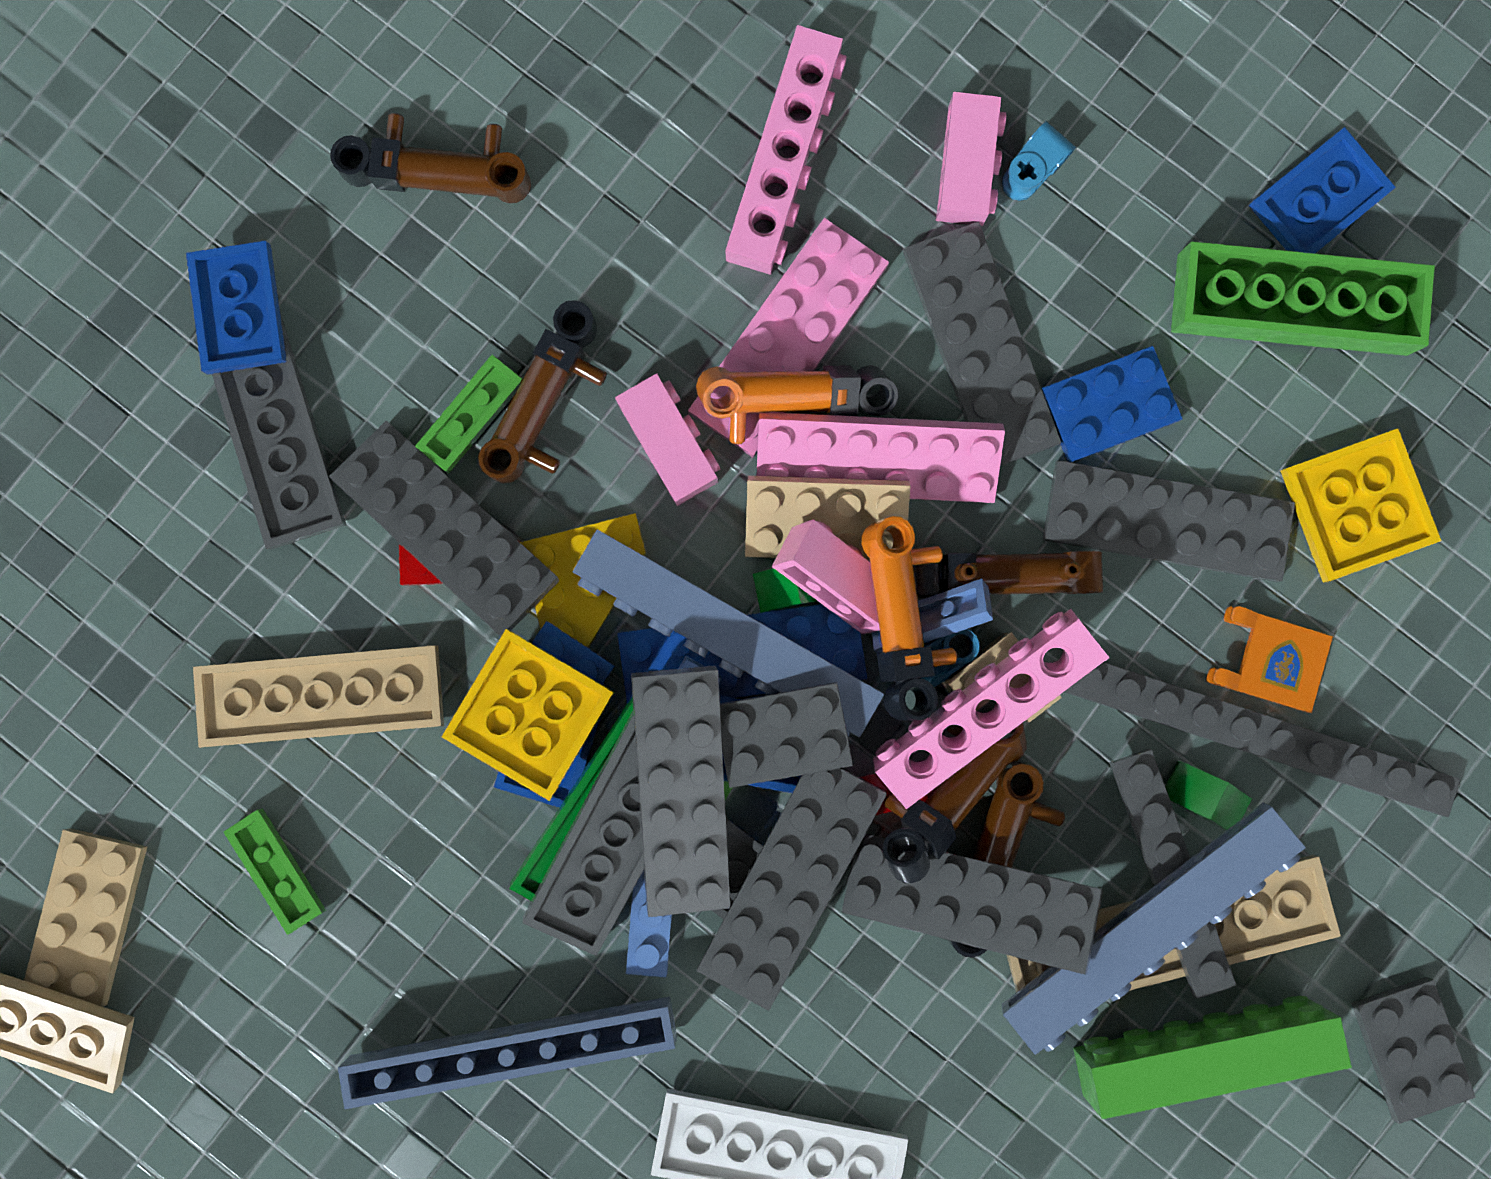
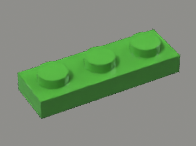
M491 355L415 447L449 474L516 394L523 379L494 355Z
M263 808L254 811L223 831L287 935L327 911Z

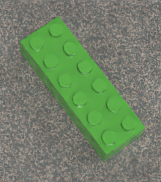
M1191 241L1177 255L1171 332L1408 356L1429 345L1435 265Z
M1306 996L1288 997L1283 999V1005L1268 1007L1266 1004L1249 1005L1243 1008L1244 1013L1230 1016L1225 1012L1210 1013L1203 1016L1204 1021L1191 1024L1184 1020L1171 1021L1163 1025L1164 1029L1148 1032L1147 1029H1132L1124 1032L1123 1038L1108 1040L1107 1037H1093L1083 1042L1084 1046L1073 1048L1083 1096L1101 1119L1349 1069L1352 1066L1341 1017L1308 999Z

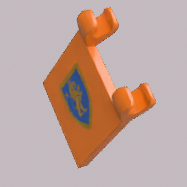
M1227 607L1224 614L1225 622L1251 629L1239 673H1235L1223 668H1210L1206 681L1216 686L1312 713L1333 636L1265 616L1244 607Z

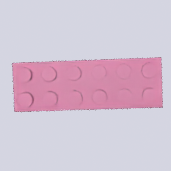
M824 218L719 367L725 368L730 372L815 371L882 276L889 262ZM719 386L715 388L711 393V398H722L728 392L729 387ZM698 396L689 408L688 413L729 441L730 417L722 419L712 416L707 412ZM759 412L747 413L745 442L734 444L752 458L758 452Z
M759 412L756 476L909 481L911 485L910 499L995 503L1005 429L1004 425L1000 423Z

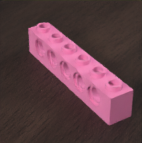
M797 25L725 250L727 262L769 275L772 273L774 263L782 265L788 242L782 240L786 226L794 227L800 204L794 203L798 189L805 191L812 167L806 165L810 152L816 154L818 152L824 131L818 128L821 115L829 116L835 97V93L829 91L833 78L841 79L847 56L841 54L842 38ZM806 73H815L821 80L810 84L801 77ZM801 109L809 114V118L804 121H796L789 114L794 110ZM791 146L797 150L798 154L793 158H783L777 151L781 147ZM771 183H780L786 188V192L780 196H773L765 188ZM759 220H768L774 224L775 228L770 233L762 234L757 232L753 226Z
M1072 609L1066 613L1058 612L1051 616L1042 625L1043 630L1031 639L1024 638L1014 644L1008 651V657L997 665L991 663L981 669L974 678L975 682L963 691L956 689L948 694L941 703L942 707L936 710L929 718L914 720L908 728L909 732L897 741L895 739L886 741L878 748L875 753L876 757L873 758L875 773L905 809H908L1109 658ZM1052 648L1063 649V654L1058 661L1053 663L1043 661L1044 655L1048 650ZM1015 675H1029V680L1023 687L1013 688L1009 686L1011 679ZM991 699L996 701L995 707L990 712L980 713L975 710L978 703L982 700ZM950 725H960L963 727L962 732L956 737L948 738L942 735L944 729ZM917 750H926L930 753L929 757L922 762H914L909 759L910 755Z

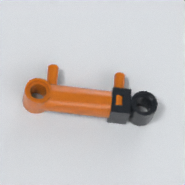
M851 365L823 366V371L730 372L722 367H712L702 372L696 385L697 394L709 414L722 419L730 417L729 441L733 444L745 442L746 415L750 412L826 411L828 415L858 417V406L860 405L869 415L881 416L890 412L898 400V389L894 382L883 370L871 365L861 367L857 371ZM881 384L877 394L866 397L870 387ZM719 386L729 387L728 392L722 398H711V393L715 388Z
M891 516L870 524L862 534L861 543L864 552L870 558L883 653L877 654L881 682L895 681L887 687L884 694V705L891 717L905 721L923 720L929 718L935 712L938 705V695L930 682L920 678L935 676L934 667L955 664L957 653L953 648L931 651V646L924 647L913 565L938 563L942 560L943 553L939 546L912 549L915 543L913 527L902 517ZM884 530L892 535L893 546L891 549L883 542ZM909 690L914 693L916 698L912 710L907 707L905 702V696Z

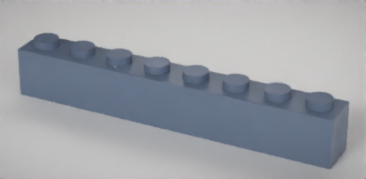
M596 530L572 571L581 577L577 585L598 597L602 590L616 597L613 603L615 607L633 617L639 610L652 618L648 626L670 637L673 631L686 637L687 640L683 646L705 658L708 651L723 659L719 666L733 675L741 678L743 672H747L758 679L754 687L766 694L838 682L848 737L851 733L858 737L861 736L884 696L880 691L599 530Z
M1263 802L1098 929L1094 935L1086 975L1050 966L1002 1003L1003 1016L1035 1055L1042 1049H1045L1046 1052L1053 1050L1065 1039L1064 1033L1076 1023L1081 1027L1090 1022L1099 1012L1097 1007L1110 998L1112 1001H1116L1124 996L1132 987L1130 982L1142 973L1147 976L1158 970L1164 964L1165 959L1163 957L1176 947L1178 950H1182L1192 944L1198 938L1199 934L1197 931L1208 922L1216 924L1226 918L1232 911L1230 905L1242 896L1250 898L1260 892L1266 885L1264 879L1276 870L1284 872L1294 866L1300 859L1298 853L1306 847L1270 805Z
M669 996L353 1054L338 1067L344 1109L675 1049L677 1032L671 998Z

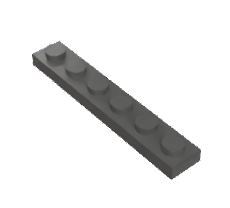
M1146 749L1109 763L1153 886H1155L1188 861L1190 855L1151 749ZM1208 922L1197 931L1199 934L1198 938L1188 947L1182 950H1178L1176 947L1192 995L1197 999L1236 986L1216 927L1211 922Z

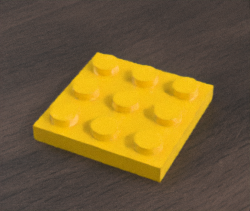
M1398 428L1280 471L1292 502H1295L1296 514L1323 583L1441 541Z
M505 629L441 737L550 801L615 692L516 633Z

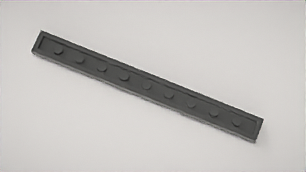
M1105 662L1064 691V693L1443 817L1449 818L1460 782L1459 778Z

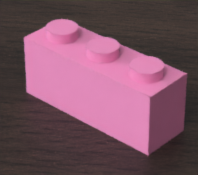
M953 92L947 113L936 221L967 225L979 221L980 226H983L988 215L995 213L998 190L991 189L993 175H999L1002 160V151L996 150L997 136H1003L1006 123V112H1000L1001 97Z
M656 373L615 397L618 406L676 506L718 483L715 472L721 469L710 449L704 452L700 449L695 438L701 434L689 414L682 418L675 404L681 400L669 380L662 383Z
M814 519L792 527L772 567L860 633L866 634L879 631L871 565L863 557L862 552L852 545L845 544L833 534L829 526Z

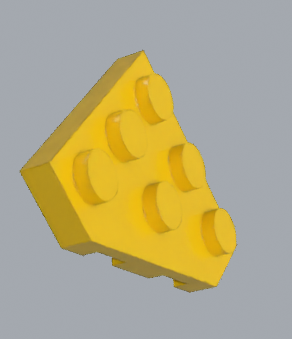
M636 513L520 542L559 579V582L535 606L540 630L545 622L548 621L584 646L590 648L598 631L614 608L613 603L616 597L602 590L599 597L577 585L581 577L572 571L596 530L603 532L645 556L646 550Z

